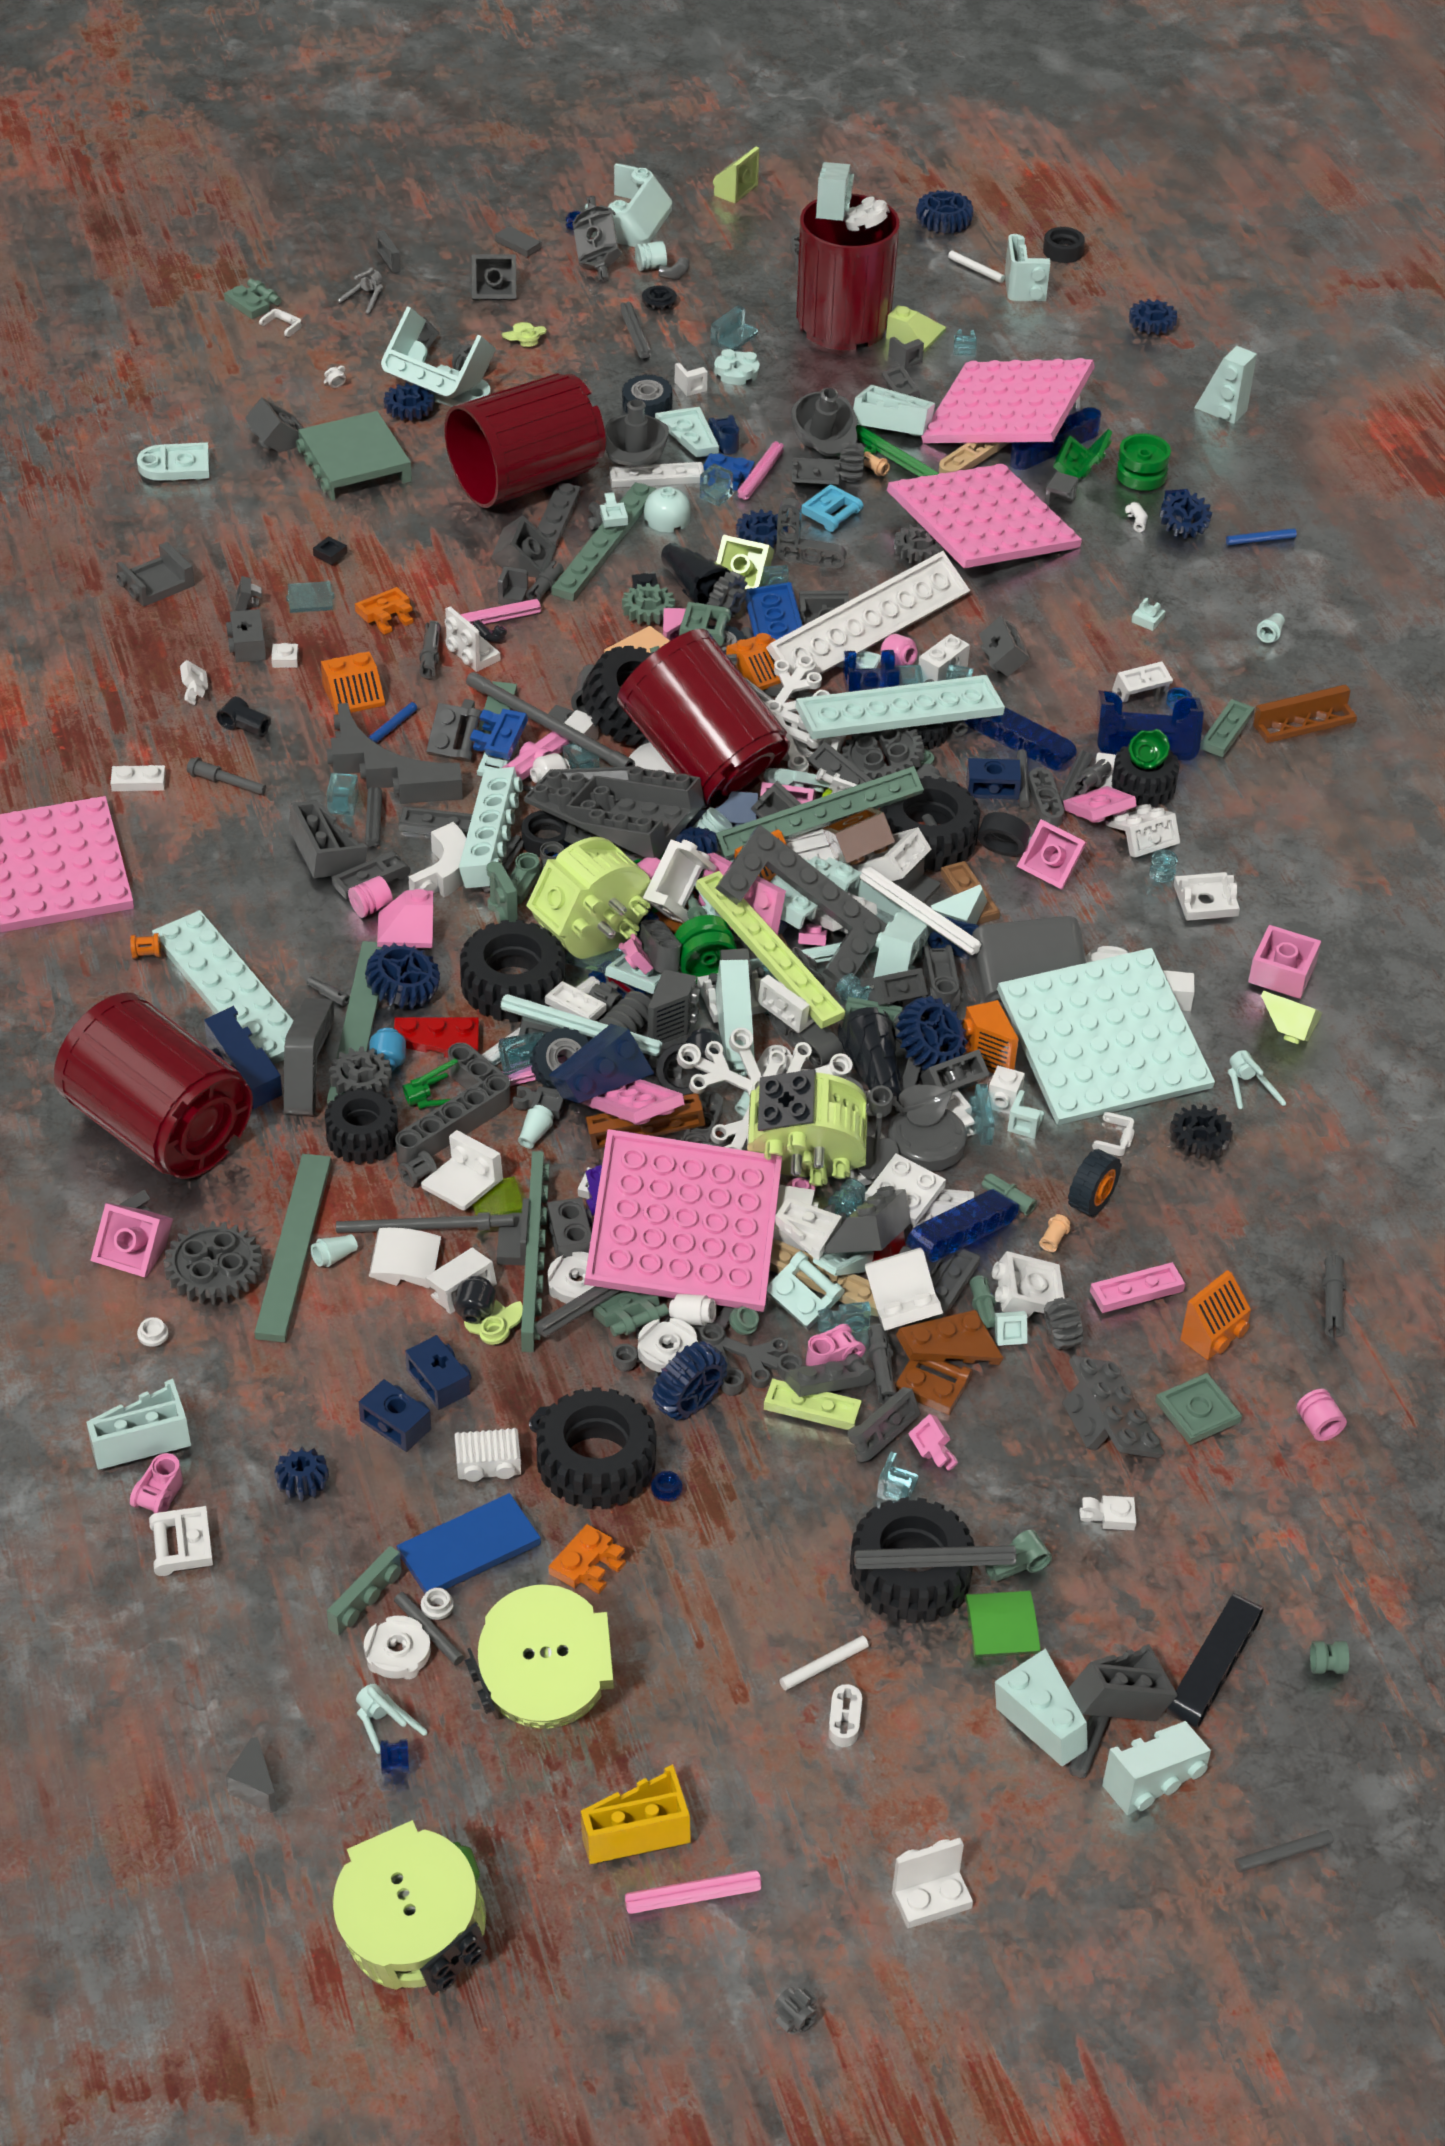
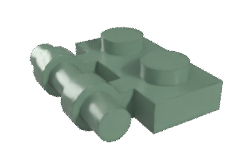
M254 279L248 280L247 285L249 288L240 285L224 293L226 302L251 319L269 312V305H279L282 301L277 292L267 289L264 283Z
M629 1291L617 1294L592 1309L595 1318L606 1328L610 1326V1331L614 1337L623 1333L625 1335L631 1334L636 1331L637 1327L669 1314L666 1304H659L658 1296Z

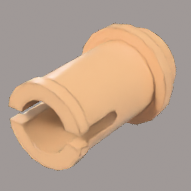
M868 451L864 452V457L868 458L869 461L864 459L863 466L874 471L877 476H885L889 472L890 464L887 459H880Z
M1060 1214L1049 1219V1227L1039 1242L1041 1248L1047 1252H1055L1063 1236L1070 1232L1069 1219Z

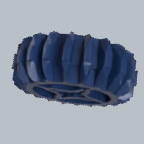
M946 190L930 191L928 194H924L919 199L916 207L918 223L922 225V228H928V231H935L936 234L940 232L944 235L945 233L953 234L954 232L960 233L961 230H966L971 225L974 214L972 201L968 200L967 196Z
M393 942L390 947L383 945L381 949H376L372 956H370V959H368L365 971L367 987L371 988L372 995H379L380 1002L386 1000L389 1002V1006L397 1004L400 1009L404 1005H407L410 1009H413L415 1005L422 1007L425 1002H430L439 987L440 972L438 964L433 961V956H426L425 950H416V945L412 948L407 947L405 942L402 946H398Z
M932 996L917 998L905 1006L903 1012L898 1016L899 1022L895 1026L900 1031L896 1038L902 1040L900 1048H905L907 1051L906 1058L912 1057L913 1065L921 1064L922 1070H927L929 1067L962 1056L966 1052L964 1047L968 1040L963 1036H965L967 1030L961 1026L964 1020H959L956 1016L958 1011H952L950 1003L943 1004L941 998L934 999ZM940 1046L944 1047L943 1052L939 1051Z
M696 1341L691 1346L686 1345L683 1351L676 1352L675 1357L672 1360H668L666 1367L661 1369L662 1373L656 1378L655 1381L657 1383L652 1389L654 1392L652 1398L659 1407L658 1409L676 1421L681 1418L685 1420L690 1414L696 1415L699 1409H704L705 1404L712 1401L711 1398L719 1392L718 1388L724 1384L723 1378L728 1372L726 1370L728 1363L725 1361L726 1358L722 1355V1352L705 1341L700 1343Z

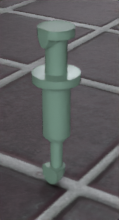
M691 892L688 898L689 909L687 916L689 919L706 915L705 909L694 898L693 892Z

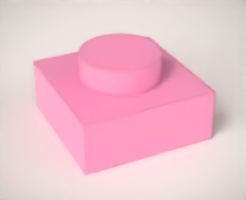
M808 924L805 928L800 929L798 944L825 946L827 930H823L820 925Z

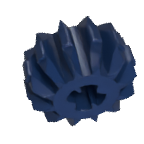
M689 827L688 829H683L674 839V841L680 843L683 840L690 841L698 846L696 850L706 854L718 851L716 833L708 828Z
M301 1446L298 1452L289 1449L287 1456H279L278 1465L275 1466L276 1469L274 1470L277 1487L280 1492L286 1491L289 1499L298 1495L301 1501L305 1495H310L315 1499L316 1491H324L326 1481L329 1478V1469L327 1468L324 1455H318L315 1448L306 1452L303 1446Z

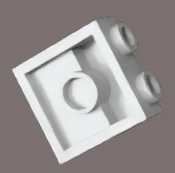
M1006 1251L1000 1261L996 1262L993 1266L992 1278L998 1280L995 1301L1001 1303L1002 1312L1025 1311L1027 1318H1029L1034 1311L1044 1313V1307L1047 1302L1054 1301L1056 1298H1064L1059 1264Z

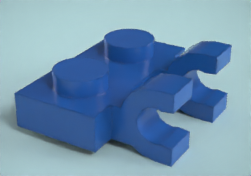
M710 453L704 464V473L708 474L706 485L715 487L719 476L731 478L728 489L738 491L741 481H745L754 469L755 461L745 458L728 457L719 453Z
M483 709L479 717L480 721H485L482 728L486 731H492V733L486 734L473 729L470 740L475 741L473 749L485 751V754L510 760L528 722L527 713L502 709L501 714H496Z

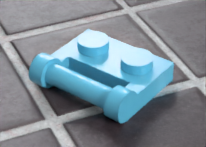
M832 484L801 505L802 514L823 524L829 532L836 530L841 522L853 513H859L864 508L863 502L859 498ZM844 504L847 506L839 513H837L835 516L831 515Z

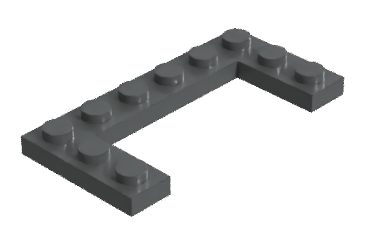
M757 826L715 889L737 905L741 902L764 866L769 868L849 931L823 970L824 974L842 988L847 987L875 945L879 933L884 931L887 924L763 826Z

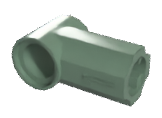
M529 852L522 853L516 858V867L509 877L517 890V905L523 903L531 888L536 886L541 875L539 857Z
M1026 1530L1016 1536L1012 1544H1009L1016 1548L1017 1558L1015 1564L986 1565L985 1569L989 1578L997 1582L1024 1570H1027L1029 1573L1039 1572L1048 1566L1052 1560V1555L1036 1531Z

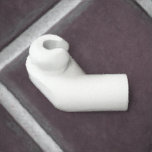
M1132 502L1131 505L1126 506L1125 513H1129L1128 517L1130 518L1135 517L1133 529L1136 532H1143L1148 515L1139 503Z

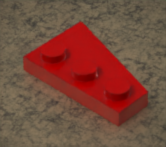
M395 1017L394 1029L404 1036L406 1048L424 1053L432 1050L444 1053V1057L448 1058L450 1046L455 1043H467L478 1052L479 1017Z

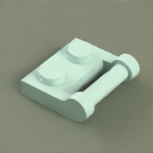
M799 1251L792 1257L790 1263L767 1285V1294L809 1330L842 1297L845 1289L838 1283L834 1284L808 1261L809 1257ZM800 1270L826 1292L822 1299L795 1277Z

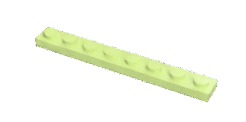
M720 871L696 880V889L775 978L810 1005L808 1015L821 1029L844 1019L845 1010L749 903L743 898L736 905L715 889L723 877Z

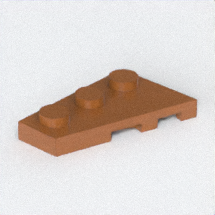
M976 1310L899 1328L896 1334L909 1360L944 1362L946 1358L962 1359L963 1363H974L976 1360L989 1361L991 1365H1000L1003 1360V1356Z

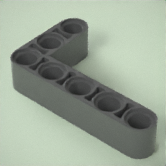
M305 998L286 1035L284 1046L285 1114L314 1116L317 1056L333 1023L334 1000Z
M455 1043L448 1049V1062L457 1059L458 1063L449 1068V1075L466 1090L401 1130L396 1135L397 1162L399 1164L403 1162L408 1163L417 1158L418 1153L421 1151L428 1152L432 1157L450 1145L449 1136L456 1130L466 1135L506 1110L511 1103L510 1079L467 1043Z

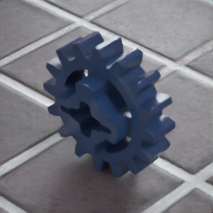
M1147 299L1145 302L1139 300V304L1134 303L1133 308H1130L1129 323H1133V328L1139 327V332L1144 331L1147 334L1155 332L1156 335H1159V332H1163L1166 334L1167 330H1173L1174 326H1176L1177 310H1173V305L1167 306V302H1161L1158 299L1155 302H1152L1150 299Z
M405 383V386L397 384L396 389L390 387L389 392H385L384 408L387 414L392 413L393 418L399 416L400 420L409 418L412 421L413 417L422 419V414L428 416L429 411H433L434 395H432V392L417 385L409 386V383Z
M1185 490L1184 495L1176 491L1175 496L1169 494L1167 500H1163L1159 517H1162V525L1168 524L1166 531H1175L1174 536L1181 533L1185 539L1188 534L1196 538L1197 532L1203 534L1205 528L1208 529L1212 517V512L1209 511L1211 506L1210 504L1204 505L1205 498L1198 499L1196 492L1191 496L1188 490Z
M760 509L759 513L751 510L750 515L744 513L742 518H738L736 535L740 539L770 545L774 549V544L777 545L778 514L773 515L771 510L764 513L763 509ZM788 526L783 527V530L787 533Z

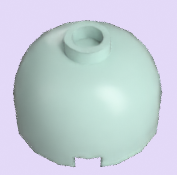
M673 487L659 488L653 491L646 499L644 520L648 521V526L651 529L659 532H674V528L680 526L681 529H684L691 520L690 502L687 496Z

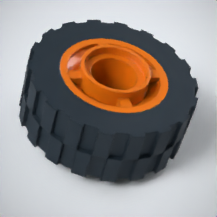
M1100 1149L1091 1151L1085 1157L1081 1166H1079L1072 1180L1068 1204L1091 1217L1102 1211L1118 1183L1122 1167L1121 1160Z

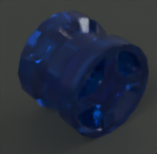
M408 1738L400 1739L398 1743L380 1740L382 1775H388L391 1771L399 1770L401 1773H409Z

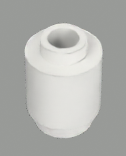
M677 1294L675 1299L670 1302L669 1314L671 1318L680 1319L689 1325L705 1326L707 1323H713L715 1320L716 1302L714 1299L708 1298L707 1295Z

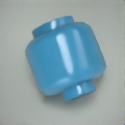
M382 1028L371 1036L369 1050L374 1048L375 1055L384 1053V1060L390 1061L391 1072L404 1064L406 1059V1040L402 1034L393 1028Z

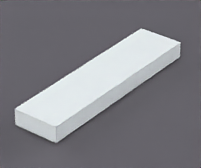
M702 462L609 467L612 488L631 487L635 482L643 483L647 486L705 483Z

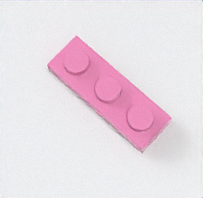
M1173 1262L1092 1283L1090 1292L1101 1312L1105 1313L1184 1292L1185 1282Z

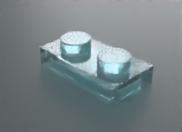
M976 1084L975 1095L970 1096L969 1104L972 1106L971 1113H975L976 1116L973 1118L975 1124H973L974 1134H979L981 1145H992L995 1124L987 1084Z

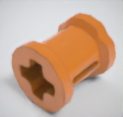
M159 933L144 937H136L135 934L131 935L132 959L148 955H155L156 958L161 957ZM143 945H152L150 947H140Z

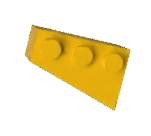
M673 1764L664 1768L663 1774L649 1781L644 1778L636 1782V1788L622 1795L616 1792L580 1811L582 1839L589 1864L691 1843L690 1814Z

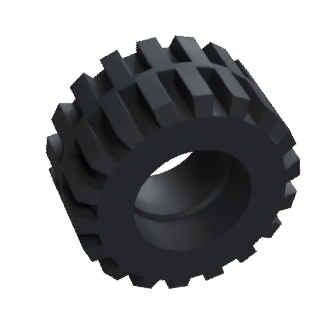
M1128 744V747L1123 746L1115 757L1111 781L1112 788L1135 796L1136 805L1150 804L1152 807H1157L1158 804L1163 805L1167 803V800H1171L1176 790L1180 767L1177 756L1173 755V752L1169 749L1167 759L1160 766L1153 769H1142L1130 759L1128 752L1130 744Z
M356 1088L355 1091L349 1089L344 1091L345 1094L336 1095L334 1097L335 1101L328 1103V1109H325L326 1139L330 1151H334V1155L337 1158L343 1157V1161L348 1163L355 1161V1164H361V1162L369 1164L374 1163L375 1159L380 1161L385 1158V1154L390 1155L393 1152V1147H396L395 1138L399 1133L398 1114L393 1100L390 1097H386L385 1093L381 1091L377 1093L372 1088L368 1090Z

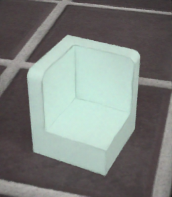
M1019 1090L1010 1110L1007 1131L1035 1139L1044 1118V1112L1023 1106L1025 1091Z

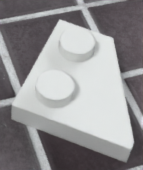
M788 1197L775 1216V1224L817 1260L821 1258L826 1245L838 1231L842 1221V1216Z

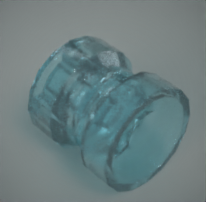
M849 973L838 982L835 994L844 1001L847 1000L848 996L868 1000L872 988L869 986L861 987L860 978L853 973Z
M847 1179L840 1186V1191H836L829 1198L828 1204L834 1203L836 1205L835 1214L838 1215L844 1212L847 1219L857 1210L858 1206L866 1202L865 1193L867 1189L856 1179Z

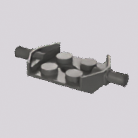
M591 195L586 198L588 208L577 215L573 222L578 261L583 269L598 271L599 281L606 282L609 280L608 267L622 255V251L618 248L613 215H616V213L609 207L596 206V198ZM598 231L596 237L590 239L592 234Z

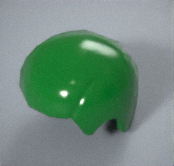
M1142 730L1131 739L1128 752L1131 761L1142 769H1153L1160 766L1167 759L1170 744L1168 737L1160 730Z

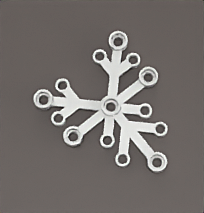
M805 654L796 660L795 671L792 676L789 674L790 665L788 661L777 660L775 662L774 673L779 676L783 688L775 700H769L764 703L787 731L786 737L790 741V748L787 752L790 759L788 761V769L808 773L809 762L803 755L799 754L793 739L806 743L810 748H818L822 744V739L812 740L809 733L790 727L785 723L787 721L798 725L802 730H807L800 715L792 713L797 711L795 707L796 701L787 702L793 692L805 689H818L821 686L822 676L815 672L816 662L812 656ZM818 690L813 696L829 695L830 693L826 690Z
M737 1028L729 1038L731 1049L739 1053L750 1079L729 1070L723 1056V1046L719 1042L711 1041L707 1044L705 1056L709 1060L701 1057V1051L696 1045L690 1043L682 1045L677 1054L678 1064L685 1069L695 1067L708 1073L705 1075H694L689 1083L690 1090L693 1093L700 1094L705 1091L707 1086L725 1081L747 1091L750 1098L751 1091L760 1085V1077H762L750 1050L753 1043L752 1033L746 1028ZM741 1040L745 1045L740 1046L735 1041ZM800 1042L795 1046L793 1051L794 1058L787 1073L800 1071L804 1061L808 1060L811 1055L812 1049L809 1044ZM716 1048L719 1053L713 1054L709 1049ZM798 1049H804L807 1054L801 1055ZM774 1050L770 1053L767 1059L768 1066L763 1077L776 1075L778 1069L783 1067L786 1056L782 1051ZM839 1053L831 1058L828 1065L816 1068L815 1070L817 1073L847 1077L852 1069V1061L847 1055ZM690 1056L693 1061L688 1062L683 1057ZM772 1057L780 1058L781 1062L775 1063ZM834 1066H841L843 1072L837 1071ZM694 1081L702 1082L703 1086H695ZM749 1107L743 1120L727 1125L718 1124L714 1126L710 1134L711 1140L716 1144H723L728 1137L735 1135L732 1144L725 1147L742 1150L745 1141L748 1143ZM715 1132H723L724 1137H717Z

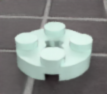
M724 349L715 360L714 374L716 377L718 374L721 376V381L731 385L746 384V380L751 378L754 381L759 376L757 355L754 352L745 353Z

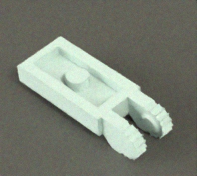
M768 768L764 774L767 783L778 781L782 785L804 787V785H807L809 788L824 793V788H829L830 783L821 779L819 781L815 780L816 774L789 769Z

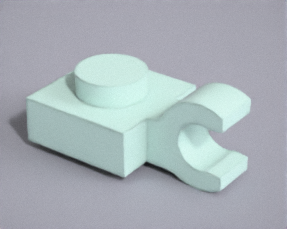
M614 492L604 493L606 503L600 505V514L604 528L628 525V516L624 502L616 503Z

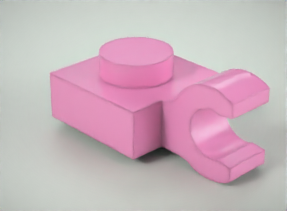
M631 934V938L624 944L622 942L619 944V949L626 955V961L634 970L638 967L646 975L654 968L648 955L642 949V942L635 934Z
M929 1414L908 1433L921 1456L927 1459L932 1457L938 1467L941 1468L944 1465L950 1471L958 1464L956 1457L945 1447V1444L951 1438L937 1416Z

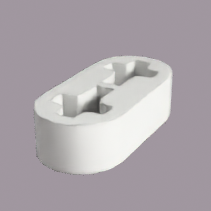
M849 1684L838 1686L832 1695L828 1734L831 1742L839 1747L853 1745L859 1735L862 1694L858 1688ZM844 1698H850L849 1710L843 1709ZM841 1721L848 1722L847 1734L840 1733Z

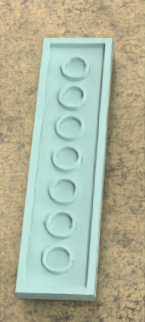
M987 675L797 698L795 704L811 739L1003 715L1005 709Z
M200 910L152 930V936L154 933H159L163 952L215 1014L234 1005L238 1011L237 1021L242 1028L248 1026L252 1032V1036L249 1039L255 1048L259 1049L262 1047L273 1065L284 1060L285 1038L293 1023V1019Z

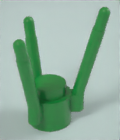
M453 1059L419 1078L410 1080V1083L402 1085L408 1105L413 1106L417 1104L420 1110L426 1107L441 1106L451 1100H427L428 1097H431L429 1086L447 1078L448 1073H440L457 1064L458 1060Z

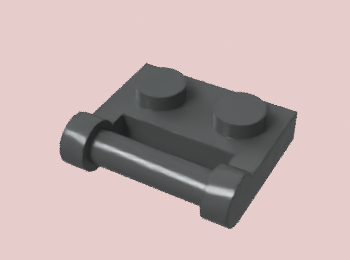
M438 703L426 752L429 755L471 762L473 741L470 740L473 729L476 730L482 711L475 708ZM468 718L461 749L456 750L462 719Z

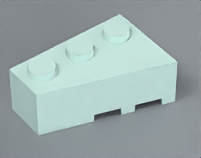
M823 162L818 178L816 218L843 221L844 213L849 212L854 174L850 173V164Z
M1236 346L1223 358L1194 408L1235 424L1248 409L1257 353Z
M870 385L855 397L853 410L857 417V425L904 432L913 436H923L928 425L932 423L935 403Z
M904 909L900 912L897 911L892 922L889 921L885 931L880 932L877 937L876 948H879L873 978L915 969L912 963L916 957L922 958V948L929 945L927 940L929 935L934 932V929Z
M173 1378L164 1382V1388L152 1394L146 1391L138 1395L139 1400L124 1408L120 1404L86 1422L98 1470L191 1446L187 1419Z
M1046 1649L995 1681L996 1709L1058 1764L1064 1766L1088 1750L1087 1722Z
M1186 1721L1155 1732L1154 1737L1156 1739L1144 1743L1141 1738L1132 1741V1748L1121 1751L1117 1746L1109 1750L1102 1786L1127 1816L1136 1810L1143 1811L1147 1809L1156 1798L1163 1794L1170 1795L1174 1793L1183 1782L1190 1778L1193 1780L1197 1779L1206 1772L1211 1750Z

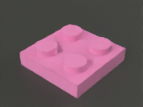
M1108 786L1063 801L1065 811L1075 814L1076 817L1088 819L1093 823L1104 821L1105 817L1110 815L1124 814L1127 812V809L1136 807L1135 796Z

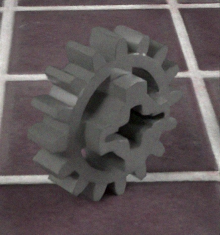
M910 524L908 529L902 527L900 532H896L893 548L895 549V554H901L902 560L908 558L909 563L918 561L919 564L941 551H945L920 524L917 527Z
M732 570L730 573L726 572L724 578L720 577L719 581L714 584V590L709 595L710 598L707 605L726 607L731 611V618H735V615L741 610V603L745 601L744 598L746 597L747 590L744 588L748 584L745 581L746 577ZM711 618V620L717 622L716 618Z
M360 1046L359 1051L356 1052L354 1049L349 1048V1054L339 1052V1059H332V1066L329 1067V1078L331 1080V1087H336L337 1094L349 1089L355 1091L356 1088H363V1090L372 1088L377 1093L382 1092V1087L388 1088L389 1080H392L390 1061L384 1060V1053L375 1055L374 1048L368 1052L364 1051L363 1046Z

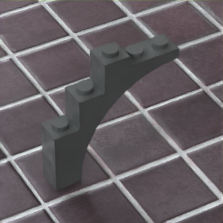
M348 703L338 704V714H334L333 717L334 729L340 731H335V738H331V748L326 749L328 764H333L334 774L360 773L361 779H366L367 789L371 787H393L394 794H399L400 804L463 799L460 763L421 761L384 749L370 740L358 728L351 716Z

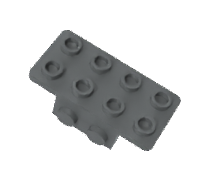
M1073 1356L1069 1363L1080 1382L1062 1403L1086 1448L1097 1450L1109 1436L1115 1448L1121 1453L1160 1458L1164 1454L1160 1440L1153 1433L1146 1420L1145 1413L1140 1409L1133 1397V1391L1123 1379L1120 1368L1111 1361Z

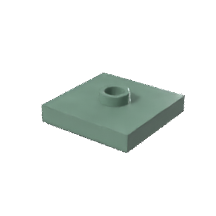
M1208 1373L1156 1395L1155 1402L1189 1445L1240 1423L1242 1419L1241 1413Z

